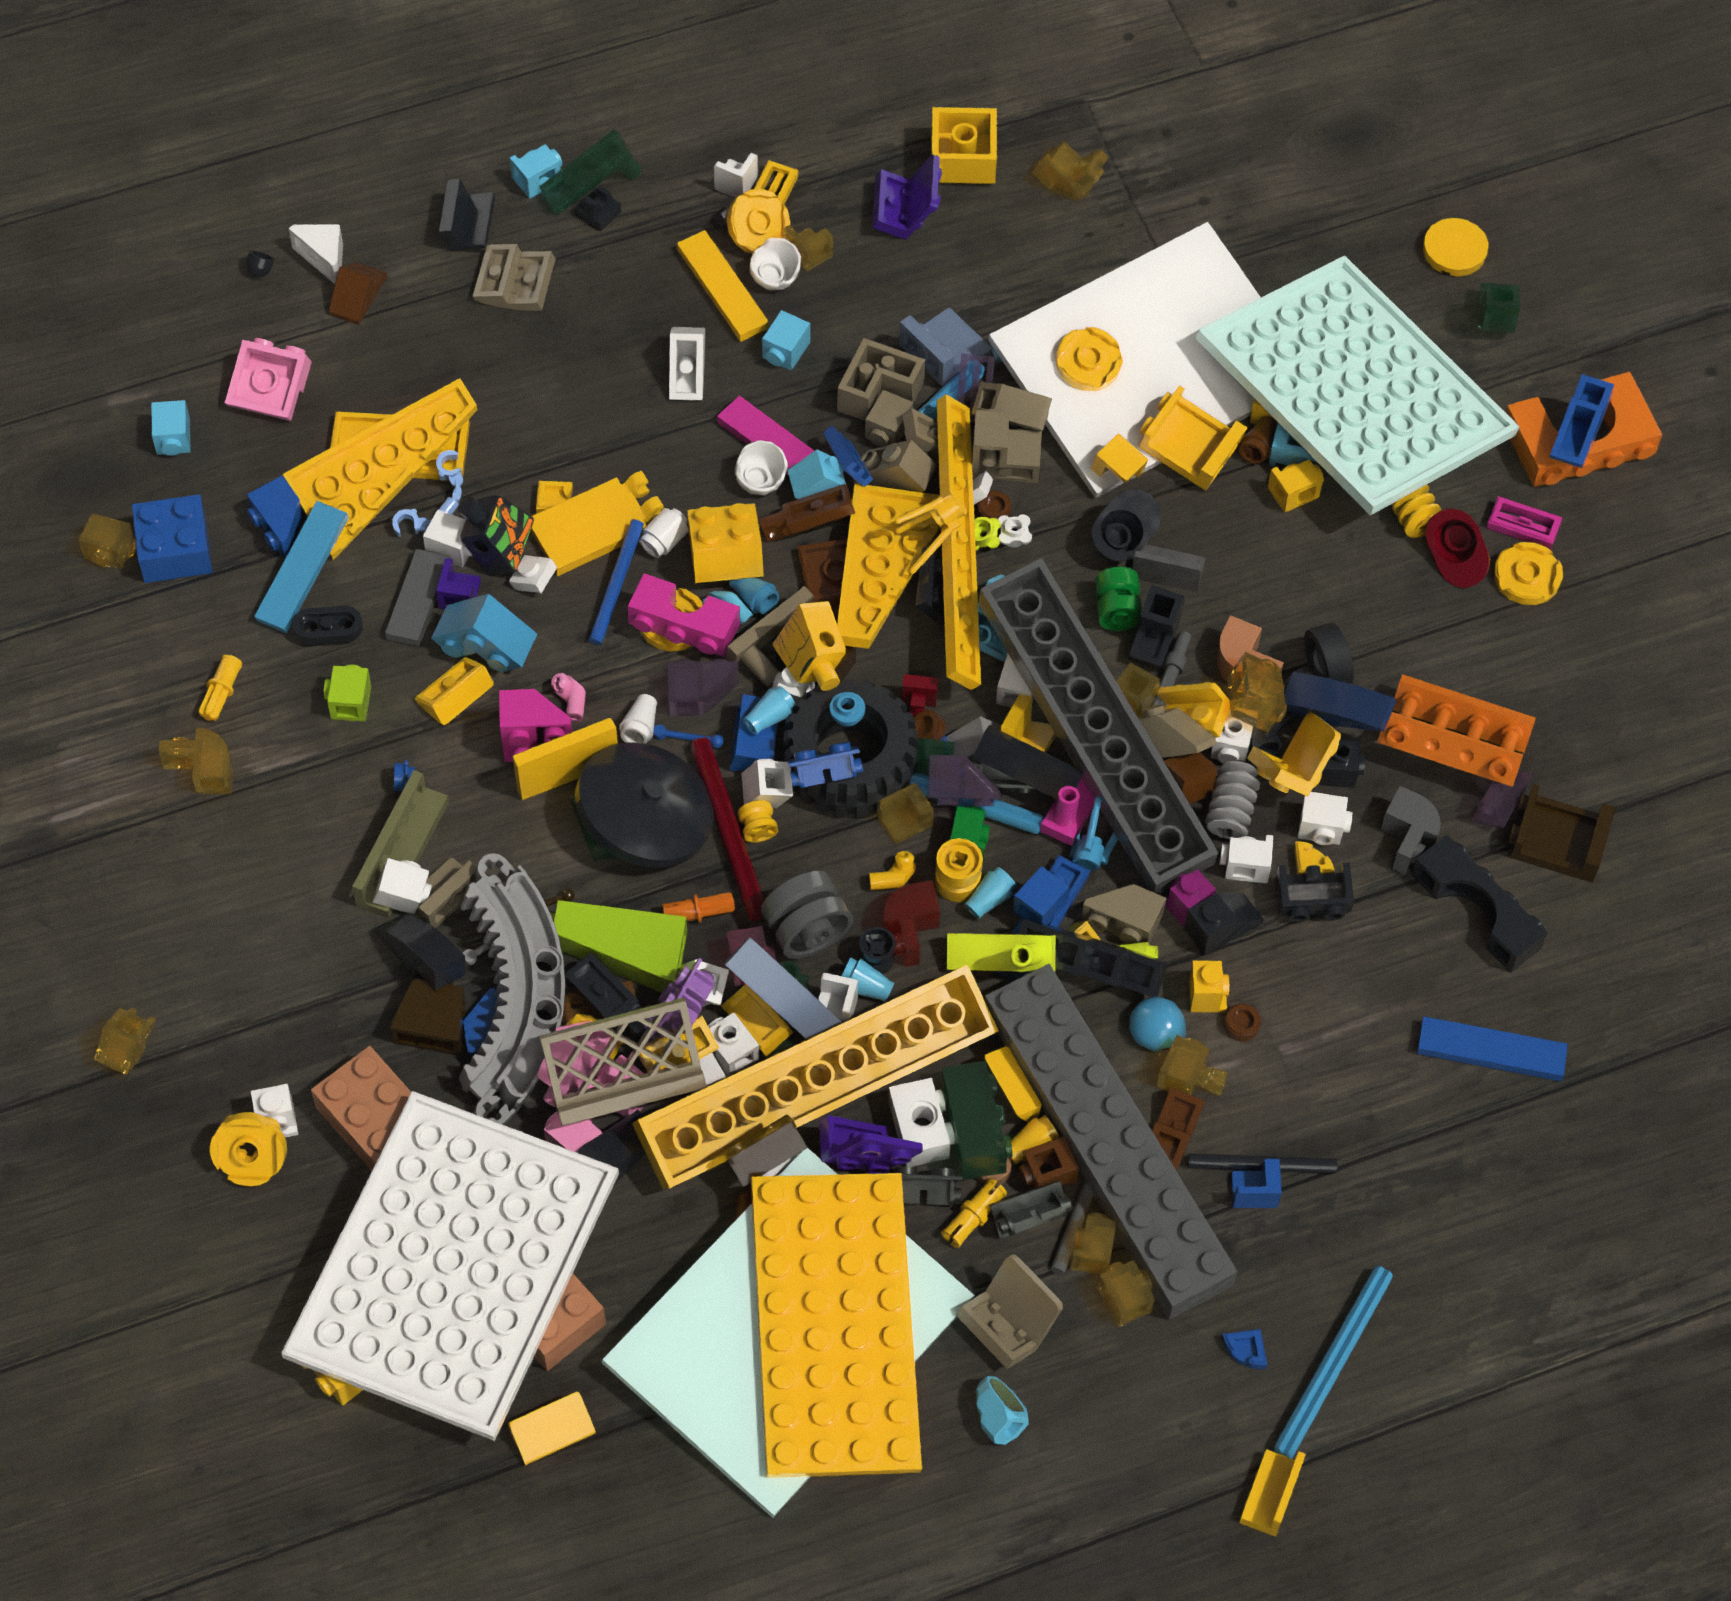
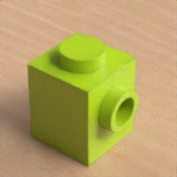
M352 664L333 666L331 679H326L324 685V699L328 700L331 719L366 722L371 692L368 668H361Z

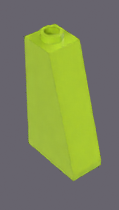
M558 900L556 913H550L559 937L561 951L582 960L589 953H593L612 973L660 993L664 991L670 982L673 984L681 970L687 938V918L685 916Z

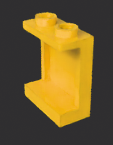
M1179 385L1173 394L1167 392L1157 407L1160 410L1157 417L1149 416L1139 433L1144 436L1139 448L1206 491L1238 447L1247 427L1238 421H1235L1231 428L1186 400L1182 396L1185 388Z

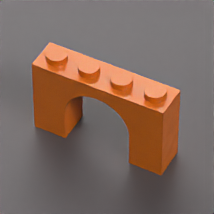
M1631 372L1601 379L1614 384L1612 397L1603 418L1608 427L1609 434L1593 442L1582 468L1550 458L1558 431L1552 425L1539 397L1507 405L1505 413L1520 426L1516 436L1510 438V441L1533 487L1543 484L1553 485L1565 478L1572 476L1582 477L1594 470L1605 467L1615 468L1623 462L1634 459L1644 460L1656 454L1662 433Z

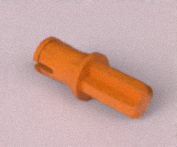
M729 892L698 898L697 894H694V898L662 903L664 914L685 916L687 921L698 920L699 923L702 922L703 917L730 913L735 910L733 895Z

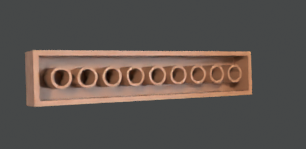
M368 1046L312 1088L311 1092L316 1109L365 1165L373 1171L411 1091L373 1048ZM573 1273L534 1355L546 1371H549L606 1325L604 1307Z

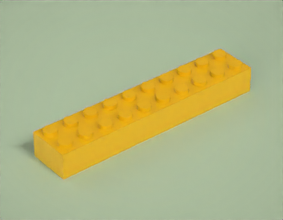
M967 964L633 1122L632 1125L664 1191L726 1162L727 1159L723 1152L786 1114L799 1127L999 1030Z

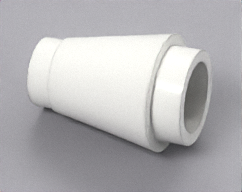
M647 694L639 695L620 723V736L625 743L636 742L646 744L652 739L657 701L654 697Z

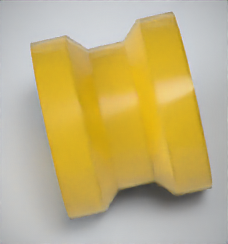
M752 801L743 805L738 810L739 821L745 826L743 835L747 842H763L771 839L778 833L777 822L771 817L773 808L769 801Z

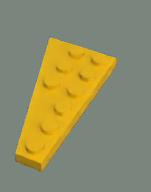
M855 483L852 499L855 513L850 515L837 625L845 646L870 648L913 575L909 572V569L922 555V548L931 545L941 528L934 518L931 517L897 534L895 529L905 522L896 524L895 519L932 502L940 495L871 485L864 487Z

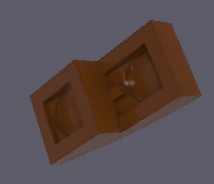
M1171 1087L1152 1132L1174 1168L1178 1170L1206 1100Z

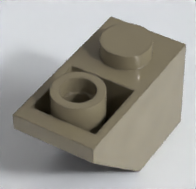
M980 382L971 414L976 415V410L984 411L986 409L1010 412L1009 427L1043 431L1052 398L1004 384Z
M913 440L870 449L861 456L864 465L873 477V480L868 485L914 492L925 491L937 466Z
M1132 884L1086 899L1083 904L1081 921H1088L1093 930L1098 932L1106 931L1119 937L1126 944L1150 943L1164 915L1166 898Z

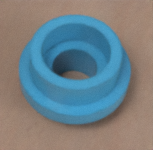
M842 692L832 699L830 714L838 724L853 726L863 718L865 703L859 695L853 692ZM851 705L853 708L846 710L842 706Z

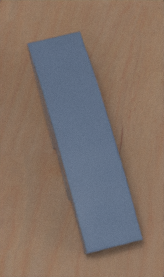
M749 936L724 963L806 1040L842 1024L831 1011Z

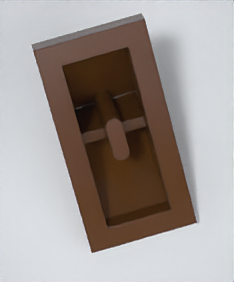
M358 262L339 267L329 315L360 325L386 280L387 272Z

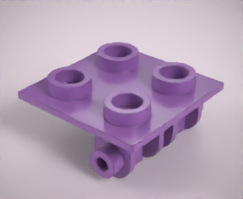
M701 958L690 969L684 966L676 976L673 984L670 982L658 999L659 1002L665 1003L685 998L692 1027L702 1010V1006H704L706 999L715 986L714 976L708 971H700L698 969L702 961ZM679 1010L665 1013L658 1026L661 1027L667 1021L672 1025V1029L676 1031L682 1021ZM650 1017L648 1020L652 1021L654 1017ZM654 1030L653 1033L651 1034L650 1038H651L657 1031Z

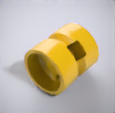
M951 839L942 844L938 850L935 885L943 898L958 903L968 901L980 884L983 857L981 850L975 843L968 839Z

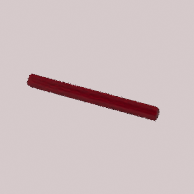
M707 737L696 738L691 743V750L700 777L706 785L714 808V818L748 918L752 922L764 920L761 915V906L765 900L710 740Z

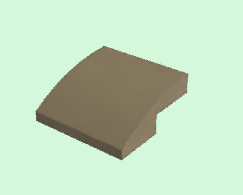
M517 244L487 245L473 293L474 300L507 309L542 311L556 260L552 251L521 252Z

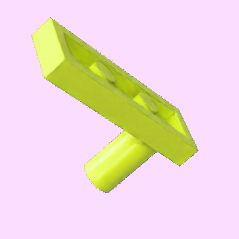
M947 933V970H957L968 964L970 970L1033 972L1050 964L1055 972L1056 935Z

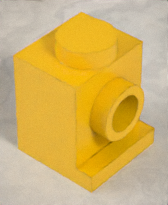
M1310 459L1299 464L1292 463L1281 472L1278 467L1271 469L1268 489L1284 513L1320 497L1324 481L1323 473L1317 464H1313Z
M1222 961L1192 962L1189 977L1190 1012H1227L1229 975L1223 974Z

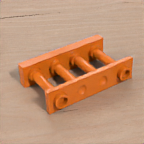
M1402 674L1394 697L1396 703L1393 708L1399 714L1391 713L1384 732H1380L1377 743L1513 787L1523 758V754L1514 752V750L1525 752L1536 717ZM1413 717L1431 722L1433 725L1413 719ZM1446 728H1449V729H1452V730H1455V731H1458V732H1461V733H1464V734H1467V735L1465 736V735H1462V734H1459V733H1456V732L1447 730ZM1480 739L1500 745V747L1484 741H1480Z

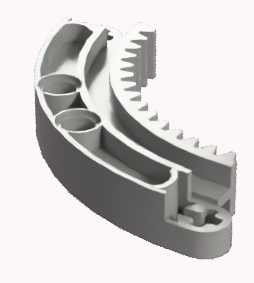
M492 853L483 856L479 861L475 872L477 882H472L468 886L460 909L462 911L472 909L469 920H480L477 932L486 933L483 940L484 945H492L488 956L495 958L492 970L497 971L494 978V983L498 984L494 996L497 997L494 1004V1010L496 1011L492 1017V1024L484 1043H482L478 1053L473 1056L470 1064H466L463 1067L459 1081L462 1085L461 1089L465 1093L470 1090L480 1100L474 1109L473 1114L483 1117L486 1111L485 1108L489 1111L492 1110L501 1099L505 1105L499 1110L496 1116L497 1120L493 1117L488 1120L505 1125L520 1109L539 1080L537 1073L544 1059L539 1036L555 1032L557 1027L561 1025L564 1010L565 975L559 937L551 914L540 892L520 865L515 870L503 856ZM495 866L499 868L497 876L493 874L489 877L485 874L487 867L490 869ZM545 962L551 966L552 971H542L537 967L536 963ZM545 1010L551 1014L552 1019L543 1020L538 1017L536 1011ZM497 1091L499 1092L500 1097L494 1096L497 1093Z

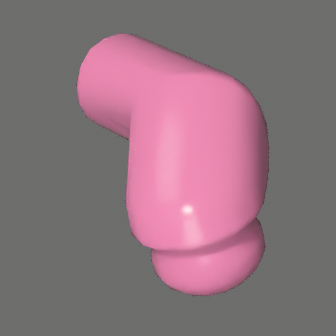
M564 673L556 674L551 680V687L567 703L566 714L571 717V721H582L586 697L585 689L571 676Z

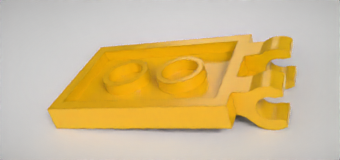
M642 471L632 474L622 485L616 477L532 516L534 522L531 533L546 558H551L557 566L555 570L557 576L622 547L632 519L639 520L644 524L643 531L662 511L661 509L664 506L658 496L646 500L642 506L636 500V498L644 497L649 493V489L646 486L648 480Z

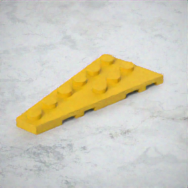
M460 378L283 474L285 480L300 499L301 508L307 518L316 501L348 514L349 519L330 552L333 561L478 410L477 404Z

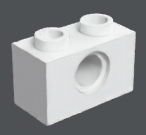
M932 1078L889 1087L888 1104L897 1137L923 1144V1152L911 1158V1162L906 1163L905 1166L913 1167L949 1159L950 1145L955 1144V1137L951 1123H944L942 1111H946L942 1090H935ZM918 1118H926L931 1121V1124L919 1126L914 1121Z

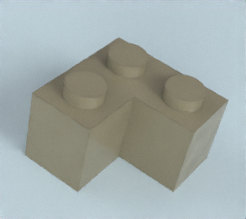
M863 338L838 386L837 411L865 421L883 390L912 401L914 404L924 384L925 359Z
M997 409L976 410L972 460L973 479L987 471L993 480L1038 483L1042 431H1033L1027 428L1009 429L1010 412H1001Z

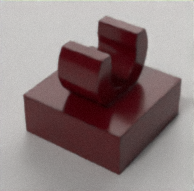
M904 674L902 701L910 705V713L913 717L924 711L925 706L936 707L939 678Z

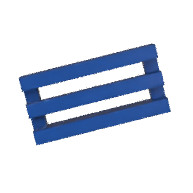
M831 425L823 432L826 441L843 470L861 486L865 487L873 480V477L864 465L852 442L848 439L846 440L844 435L840 432L838 433L836 428Z

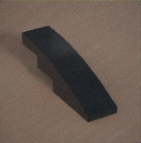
M1022 919L1018 934L1056 935L1055 968L1077 976L1084 975L1112 986H1122L1151 997H1158L1168 962L1082 934L1033 920Z

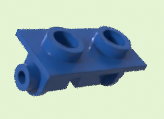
M850 742L830 745V752L816 755L815 749L794 753L795 759L787 761L789 767L796 766L797 769L795 772H790L793 786L800 785V788L825 783L824 769H830L832 781L857 777L856 773L863 772L861 759H853V754L860 753L857 746L851 747Z

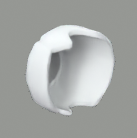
M768 238L761 247L753 252L750 259V274L757 284L767 290H783L790 286L798 276L801 255L797 247L788 240Z
M758 440L747 444L742 449L735 465L734 475L739 486L750 494L767 495L777 490L782 484L788 468V462L783 450L773 442Z

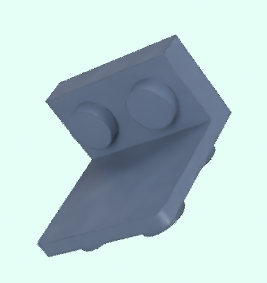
M951 308L945 309L925 324H919L911 315L900 321L899 345L907 353L925 359V371L942 387L970 361L977 360L979 362L991 353V347Z

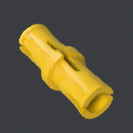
M989 1178L971 1201L966 1200L961 1205V1212L941 1231L943 1238L947 1242L953 1237L954 1240L951 1242L953 1247L959 1248L977 1226H983L988 1219L987 1215L991 1211L990 1204L999 1202L1007 1195L1005 1188L1001 1184L995 1190L996 1180Z

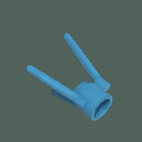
M1096 797L1094 800L1087 835H1083L1080 840L1079 833L1069 854L1072 862L1090 871L1098 870L1100 864H1108L1110 853L1118 841L1117 836L1113 832L1104 848L1102 839L1095 836L1102 801L1101 797Z

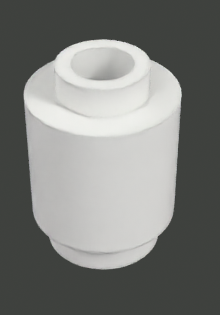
M664 508L642 531L639 543L654 558H659L662 554L667 555L688 533L689 530L686 525L688 520L679 510Z

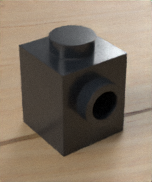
M1339 740L1336 753L1329 758L1322 771V776L1318 783L1319 786L1355 788L1358 775H1364L1365 754H1359V740Z

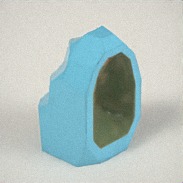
M994 1376L984 1377L975 1390L981 1427L994 1444L1005 1445L1016 1439L1028 1426L1027 1409L1017 1395L1000 1379Z

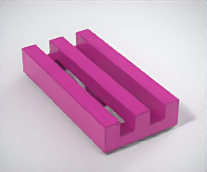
M1498 496L1486 529L1525 542H1534L1551 550L1563 517ZM1500 510H1503V511H1506V512H1509V513L1518 515L1519 518H1518V517H1515V516H1512V515H1509V514H1506V513H1503V512H1500ZM1532 520H1533V521H1536V522H1539V523H1542V524H1545V525H1548V526H1551L1552 528H1548V527H1545V526H1542V525L1533 523Z

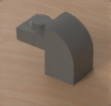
M1399 786L1385 813L1381 830L1403 840L1397 852L1393 869L1406 875L1411 863L1415 864L1416 858L1437 842L1441 822L1437 809L1427 798L1402 786Z

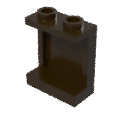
M1533 784L1530 795L1522 794L1516 814L1523 816L1521 824L1514 823L1508 843L1514 845L1511 859L1593 883L1601 863L1616 807L1602 803L1599 813H1595L1539 796L1540 786Z

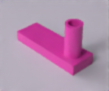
M1082 778L1077 788L1065 786L1059 790L1058 799L1053 803L1040 828V832L1070 846L1073 845L1091 815L1095 800Z

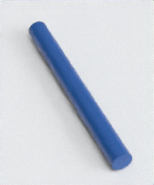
M632 519L589 637V642L594 645H602L644 526L639 520Z

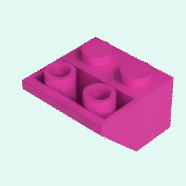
M536 689L499 690L500 732L505 762H513L515 754L572 733L571 717Z

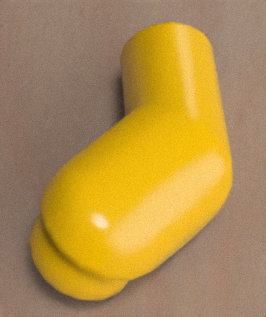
M901 851L895 855L896 862L889 871L869 873L870 890L903 887L915 872L916 863L914 862L913 854L908 851Z

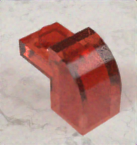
M932 880L909 884L899 888L889 897L884 907L883 928L890 931L894 936L896 955H903L905 967L920 964L921 948L917 932L939 928L941 911Z

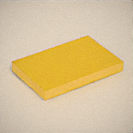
M612 718L515 754L513 756L517 791L521 800L523 801L578 779L583 768L593 755L608 746L618 744L616 726Z

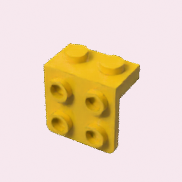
M1309 712L1304 717L1282 759L1253 746L1247 759L1257 766V774L1269 780V784L1284 793H1288L1289 789H1292L1308 797L1312 789L1320 782L1322 771L1329 758L1336 753L1341 734L1319 716Z

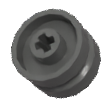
M825 871L803 873L777 887L761 906V915L768 928L775 933L776 942L783 954L790 959L812 956L827 949L842 938L853 924L852 912L846 902L838 897V888L831 876Z

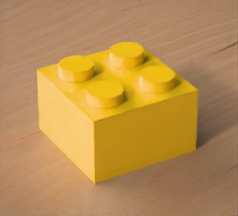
M932 107L931 155L934 154L940 157L939 168L942 169V175L939 183L995 184L997 108Z
M737 503L732 506L700 507L687 510L695 583L764 577L762 542L755 503Z

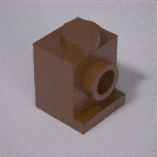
M1065 1136L1023 1151V1165L1019 1166V1174L1026 1188L1033 1186V1189L1058 1180L1061 1181V1185L1077 1183L1079 1167ZM1042 1169L1051 1170L1050 1172L1044 1174L1041 1173Z

